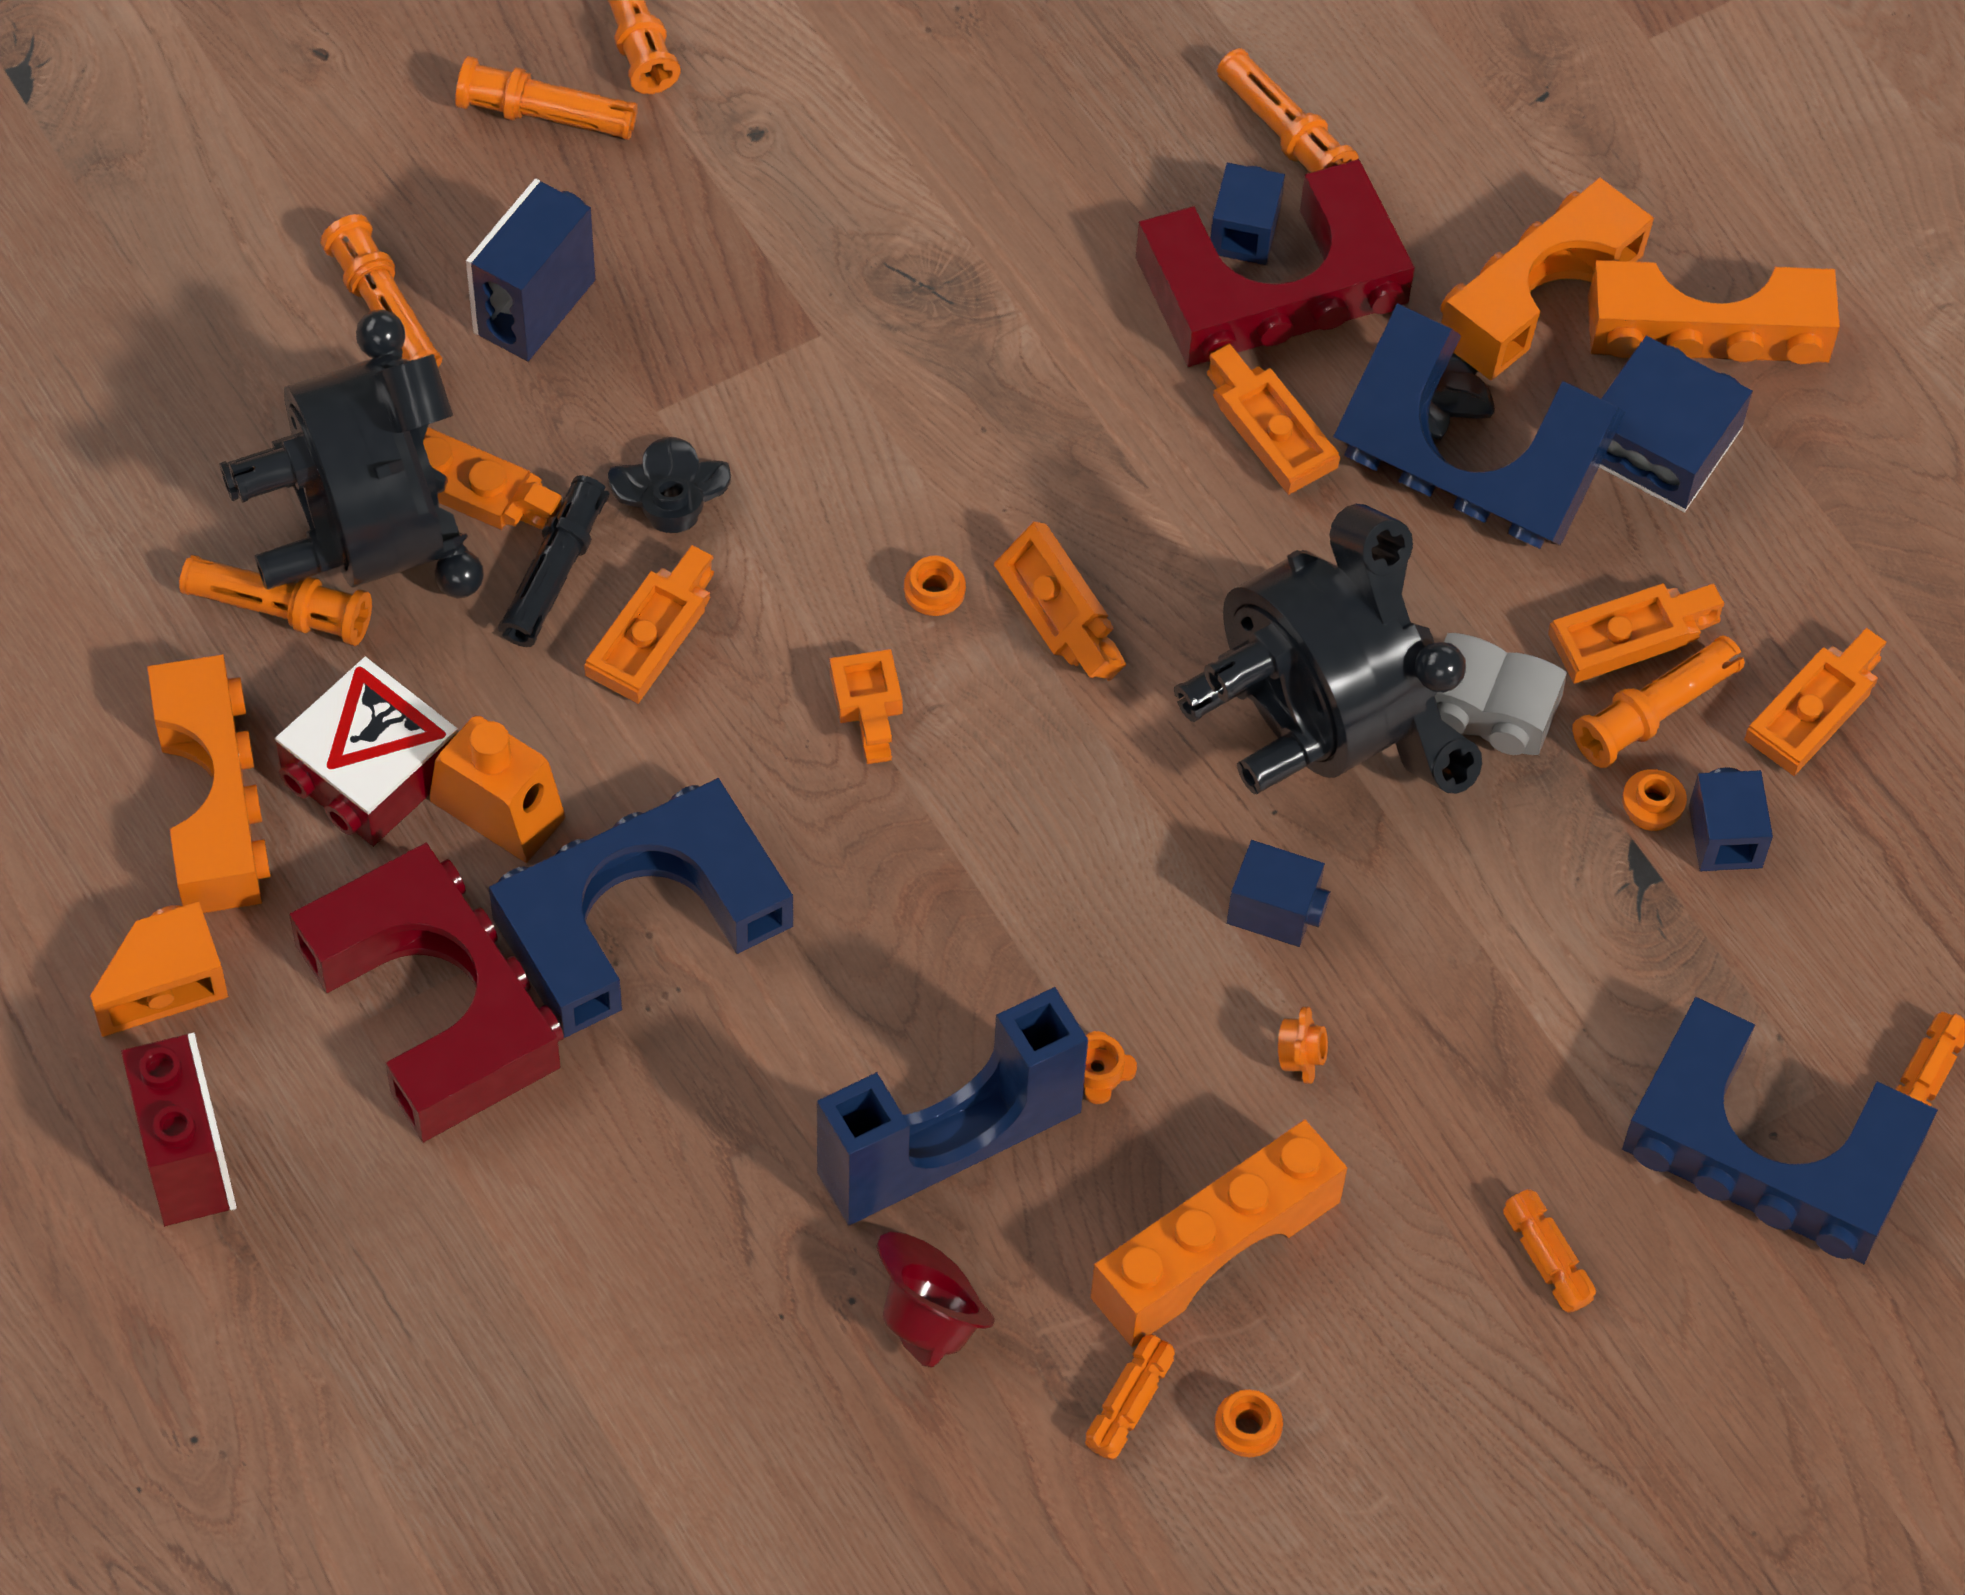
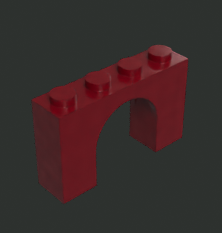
M1360 159L1304 175L1300 212L1322 254L1324 262L1310 275L1293 282L1282 284L1256 282L1230 269L1219 257L1195 206L1139 221L1135 258L1187 367L1210 362V354L1229 344L1237 353L1263 345L1276 346L1287 341L1290 337L1318 329L1331 330L1342 325L1345 321L1373 313L1386 314L1394 311L1397 303L1400 305L1409 303L1415 267Z
M427 842L289 914L295 946L326 994L388 961L411 955H426L446 960L460 968L475 985L476 992L470 1007L454 1025L385 1062L390 1093L423 1143L560 1069L558 1042L564 1039L561 1026L551 1009L547 1005L537 1008L527 993L531 990V986L519 961L513 955L505 959L495 945V942L498 941V936L486 912L481 907L472 910L462 896L466 893V889L454 864L449 859L440 862Z

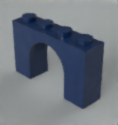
M1397 303L1333 436L1349 444L1344 456L1377 471L1381 461L1387 462L1403 470L1398 482L1429 497L1432 496L1436 486L1457 496L1452 508L1486 523L1490 513L1496 514L1512 522L1507 534L1538 549H1541L1545 539L1561 546L1626 412L1618 406L1562 381L1534 440L1518 459L1505 467L1488 472H1469L1455 468L1441 455L1434 444L1429 428V407L1434 391L1461 335L1453 329Z
M719 778L702 786L691 785L674 794L668 802L645 813L634 812L621 818L613 828L588 840L578 839L571 841L560 848L554 856L531 867L522 866L512 869L504 874L496 884L489 886L492 918L523 967L543 1004L547 1005L557 1018L564 1038L622 1010L620 979L586 924L588 914L594 903L601 895L618 883L637 877L656 876L672 879L689 887L704 901L736 954L794 927L793 894Z
M1056 987L997 1014L994 1049L986 1065L970 1082L957 1092L928 1108L903 1115L877 1072L817 1100V1174L848 1226L1081 1113L1088 1038Z
M1695 996L1631 1119L1622 1150L1634 1155L1640 1164L1658 1172L1668 1171L1693 1183L1702 1194L1719 1201L1729 1200L1754 1212L1763 1223L1780 1230L1790 1229L1815 1241L1824 1252L1840 1259L1851 1258L1864 1265L1926 1139L1938 1109L1877 1081L1849 1138L1836 1152L1822 1160L1806 1164H1787L1763 1157L1750 1149L1736 1135L1727 1119L1724 1107V1095L1745 1056L1756 1024Z

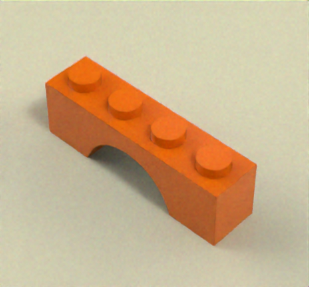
M1598 178L1581 193L1577 190L1571 192L1562 201L1553 216L1544 223L1540 221L1534 222L1523 233L1516 246L1506 254L1502 252L1494 254L1484 265L1480 275L1467 285L1463 283L1457 284L1446 295L1440 307V312L1443 313L1441 324L1461 335L1454 353L1490 381L1495 379L1530 350L1540 315V310L1530 292L1544 283L1559 279H1579L1591 282L1596 260L1638 261L1643 257L1654 217L1602 178Z
M1596 260L1588 293L1591 354L1613 355L1619 358L1631 357L1645 336H1648L1664 345L1678 348L1691 359H1732L1737 362L1772 360L1791 361L1797 364L1829 363L1840 328L1835 269L1775 267L1766 285L1751 297L1732 303H1709L1691 298L1673 287L1663 276L1656 262Z
M224 654L147 666L154 719L162 753L187 758L204 768L213 778L212 788L203 805L188 819L170 828L176 879L182 906L199 901L203 913L262 904L259 879L269 878L271 874L265 839L255 841L252 839L250 824L263 821L257 784L244 785L242 770L254 768V760L249 731H236L234 716L246 715L241 677L228 679Z
M1304 1119L1095 1263L1091 1289L1092 1301L1128 1344L1134 1347L1141 1341L1142 1337L1154 1333L1183 1313L1206 1281L1238 1253L1272 1235L1283 1234L1290 1238L1339 1204L1348 1167L1307 1120Z

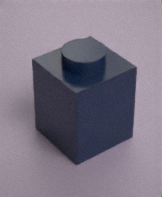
M1227 162L1213 214L1210 237L1219 256L1267 266L1281 209L1285 174L1267 171L1258 166H1242Z
M1725 767L1715 769L1709 773H1698L1688 806L1699 871L1763 868L1773 833L1761 770L1740 771L1736 768Z
M1251 840L1231 891L1226 924L1300 947L1308 925L1320 927L1329 902L1331 891L1321 888L1325 863Z

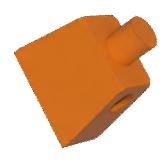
M473 716L435 760L430 802L525 863L531 859L565 819V812L548 760L536 750L510 735L507 729L498 722L488 721L482 716Z

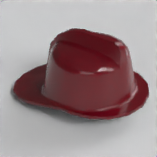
M888 1232L879 1237L876 1248L884 1267L891 1277L883 1310V1321L900 1338L903 1346L922 1366L934 1367L944 1355H951L960 1351L977 1328L986 1329L993 1327L995 1320L993 1315L982 1304L965 1274L942 1251L924 1240L906 1233Z

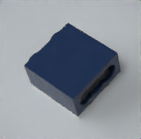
M536 178L466 260L473 333L529 362L596 280L591 207L587 206L578 196L571 192L559 191Z
M1645 336L1601 398L1618 406L1626 413L1599 468L1685 512L1742 430L1753 390L1741 385L1732 376L1718 373L1687 357L1678 348L1664 345Z

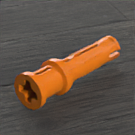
M607 0L618 26L614 36L615 45L621 55L627 57L630 65L628 76L631 86L635 91L642 94H655L670 88L678 80L681 71L676 57L668 53L665 45L667 38L666 29L662 21L650 14L645 0ZM649 72L651 77H647L645 73Z
M1234 49L1220 61L1217 67V76L1226 82L1252 111L1281 138V150L1289 160L1299 161L1311 173L1359 159L1357 152L1351 146L1341 145L1328 132V124L1320 115L1305 113L1248 56L1249 54L1244 49Z
M467 56L462 64L455 95V104L458 108L467 109L471 104L503 112L505 119L513 121L516 118L521 119L523 115L539 117L569 126L607 133L626 140L631 138L638 108L637 103L615 100L589 92L531 79V74L526 73V70L515 67L512 72L479 65L478 59Z
M352 214L333 222L322 234L320 244L327 255L336 258L344 271L343 282L347 290L355 296L363 297L370 311L383 309L393 312L400 318L405 327L406 334L402 347V358L411 361L434 354L439 368L442 363V356L434 348L416 318L414 311L395 283L394 262L389 254L379 251L371 237L373 228L368 219L361 214ZM346 236L349 241L345 242L343 240V237Z
M191 555L190 558L186 559L180 574L179 588L182 594L195 595L239 608L288 620V624L297 632L308 633L311 629L338 635L342 637L345 644L357 646L362 641L371 618L372 597L368 591L359 589L353 594L323 587L322 582L313 577L301 579L297 583L292 582L266 590L259 573L202 559L196 555Z
M1725 635L1719 636L1711 644L1640 690L1632 688L1619 691L1612 698V704L1594 716L1589 714L1582 715L1575 720L1572 726V733L1579 750L1593 765L1599 768H1607L1616 761L1617 753L1633 742H1647L1653 738L1659 729L1660 721L1730 675L1741 671L1745 664L1744 657H1738L1732 662L1729 661L1730 658L1741 653L1740 648L1731 638Z

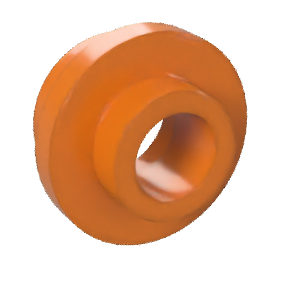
M934 555L920 559L910 568L904 579V596L908 604L914 610L925 615L941 616L957 609L965 597L966 581L963 573L954 562L943 556ZM931 586H937L942 588L943 591L931 592L925 589Z
M1658 769L1643 770L1631 776L1624 787L1622 795L1623 807L1630 820L1636 826L1648 831L1663 830L1676 823L1683 815L1687 802L1686 791L1682 783L1672 774ZM1645 793H1655L1665 799L1655 801L1647 797Z
M1248 1389L1232 1393L1220 1403L1215 1415L1214 1428L1218 1440L1228 1451L1242 1457H1257L1266 1454L1278 1443L1283 1429V1417L1281 1410L1273 1399L1260 1391ZM1249 1418L1259 1424L1260 1430L1254 1434H1247L1241 1432L1237 1428L1236 1423L1241 1419Z

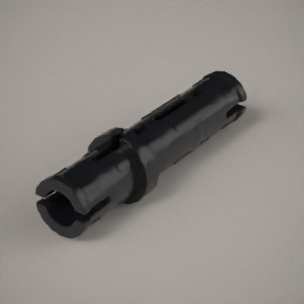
M584 475L574 477L560 509L555 516L547 519L541 533L544 538L541 546L516 591L510 607L498 625V631L503 632L502 636L511 643L522 647H531L535 644L542 625L551 611L578 556H582L587 552L592 540L590 536L592 526L610 494L609 491H604L605 486L598 480Z

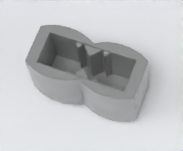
M1447 633L1444 642L1453 644L1461 651L1466 659V673L1462 682L1455 689L1444 693L1437 692V695H1435L1442 720L1460 734L1481 736L1502 753L1509 755H1539L1563 696L1567 672L1557 665L1535 656L1522 653H1507L1500 647L1474 636Z

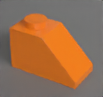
M199 901L185 906H166L155 911L150 917L135 921L90 995L102 1037L228 998L222 966Z

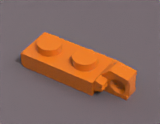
M1231 344L1210 354L1209 358L1211 361L1207 375L1216 387L1213 397L1218 403L1219 409L1288 495L1338 468L1340 461L1339 452L1271 368L1264 371L1261 367L1257 366L1251 370Z
M427 428L423 444L429 463L434 469L448 478L445 492L438 493L440 504L500 530L504 528L505 524L516 526L519 521L542 530L547 519L555 516L560 509L562 496L544 487L541 483L542 479L530 473L529 470L434 429Z
M1034 521L994 562V566L1053 655L1063 656L1070 665L1078 666L1081 664L1090 678L1100 677L1111 681L1127 664L1116 644L1107 637L1114 629L1111 621L1107 619L1108 614L1048 525Z
M691 545L672 572L661 568L658 573L651 571L587 658L584 664L585 676L639 704L705 612V607L710 600V592L704 589L714 576L711 562L714 559L713 555Z
M1662 583L1553 620L1550 623L1548 635L1571 680L1575 684L1687 646V644L1700 638L1701 630L1720 623L1724 601L1714 583L1684 594H1680L1678 588L1667 589L1665 584Z
M1866 628L1844 652H1841L1834 646L1829 649L1823 647L1749 725L1744 740L1795 776L1869 697L1872 688L1878 680V677L1872 674L1871 671L1881 661L1880 653L1886 645V641Z

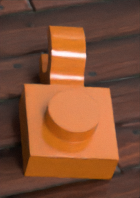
M892 650L829 658L830 677L840 723L859 721L867 764L892 761L889 742H892V735L887 716L903 714V699Z

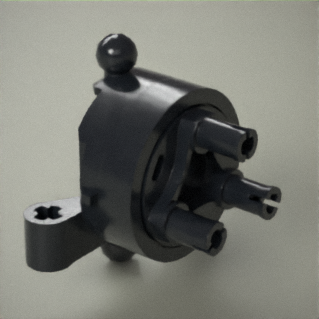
M383 309L373 310L364 315L358 323L356 329L357 343L361 351L372 359L284 387V400L292 435L272 441L273 448L233 461L219 463L231 501L240 498L243 503L250 498L284 487H293L308 522L310 530L306 532L307 538L254 556L266 590L337 567L340 568L349 586L353 588L438 560L434 571L435 580L440 590L446 595L454 598H466L476 593L482 585L484 577L483 565L479 558L471 551H468L467 547L463 545L464 541L468 538L467 533H459L454 515L439 507L438 493L445 492L448 478L430 465L423 444L429 424L453 416L434 354L411 361L402 358V347L406 338L405 327L400 318L392 312Z
M1353 504L1345 507L1332 522L1329 536L1337 565L1307 550H1296L1287 555L1286 560L1232 589L1227 594L1223 605L1224 628L1230 650L1221 654L1218 657V661L1206 665L1204 672L1174 687L1175 697L1182 698L1177 701L1179 708L1191 722L1198 721L1203 715L1235 697L1242 700L1249 698L1253 701L1267 725L1278 737L1275 741L1237 763V769L1242 781L1253 794L1264 791L1305 767L1327 778L1338 777L1393 744H1396L1401 762L1407 771L1446 793L1457 794L1466 791L1475 783L1481 772L1482 754L1478 746L1442 720L1435 700L1437 692L1452 691L1462 682L1466 673V659L1453 644L1434 642L1428 627L1412 623L1402 597L1407 564L1413 548L1412 533L1408 526L1401 521L1364 504Z

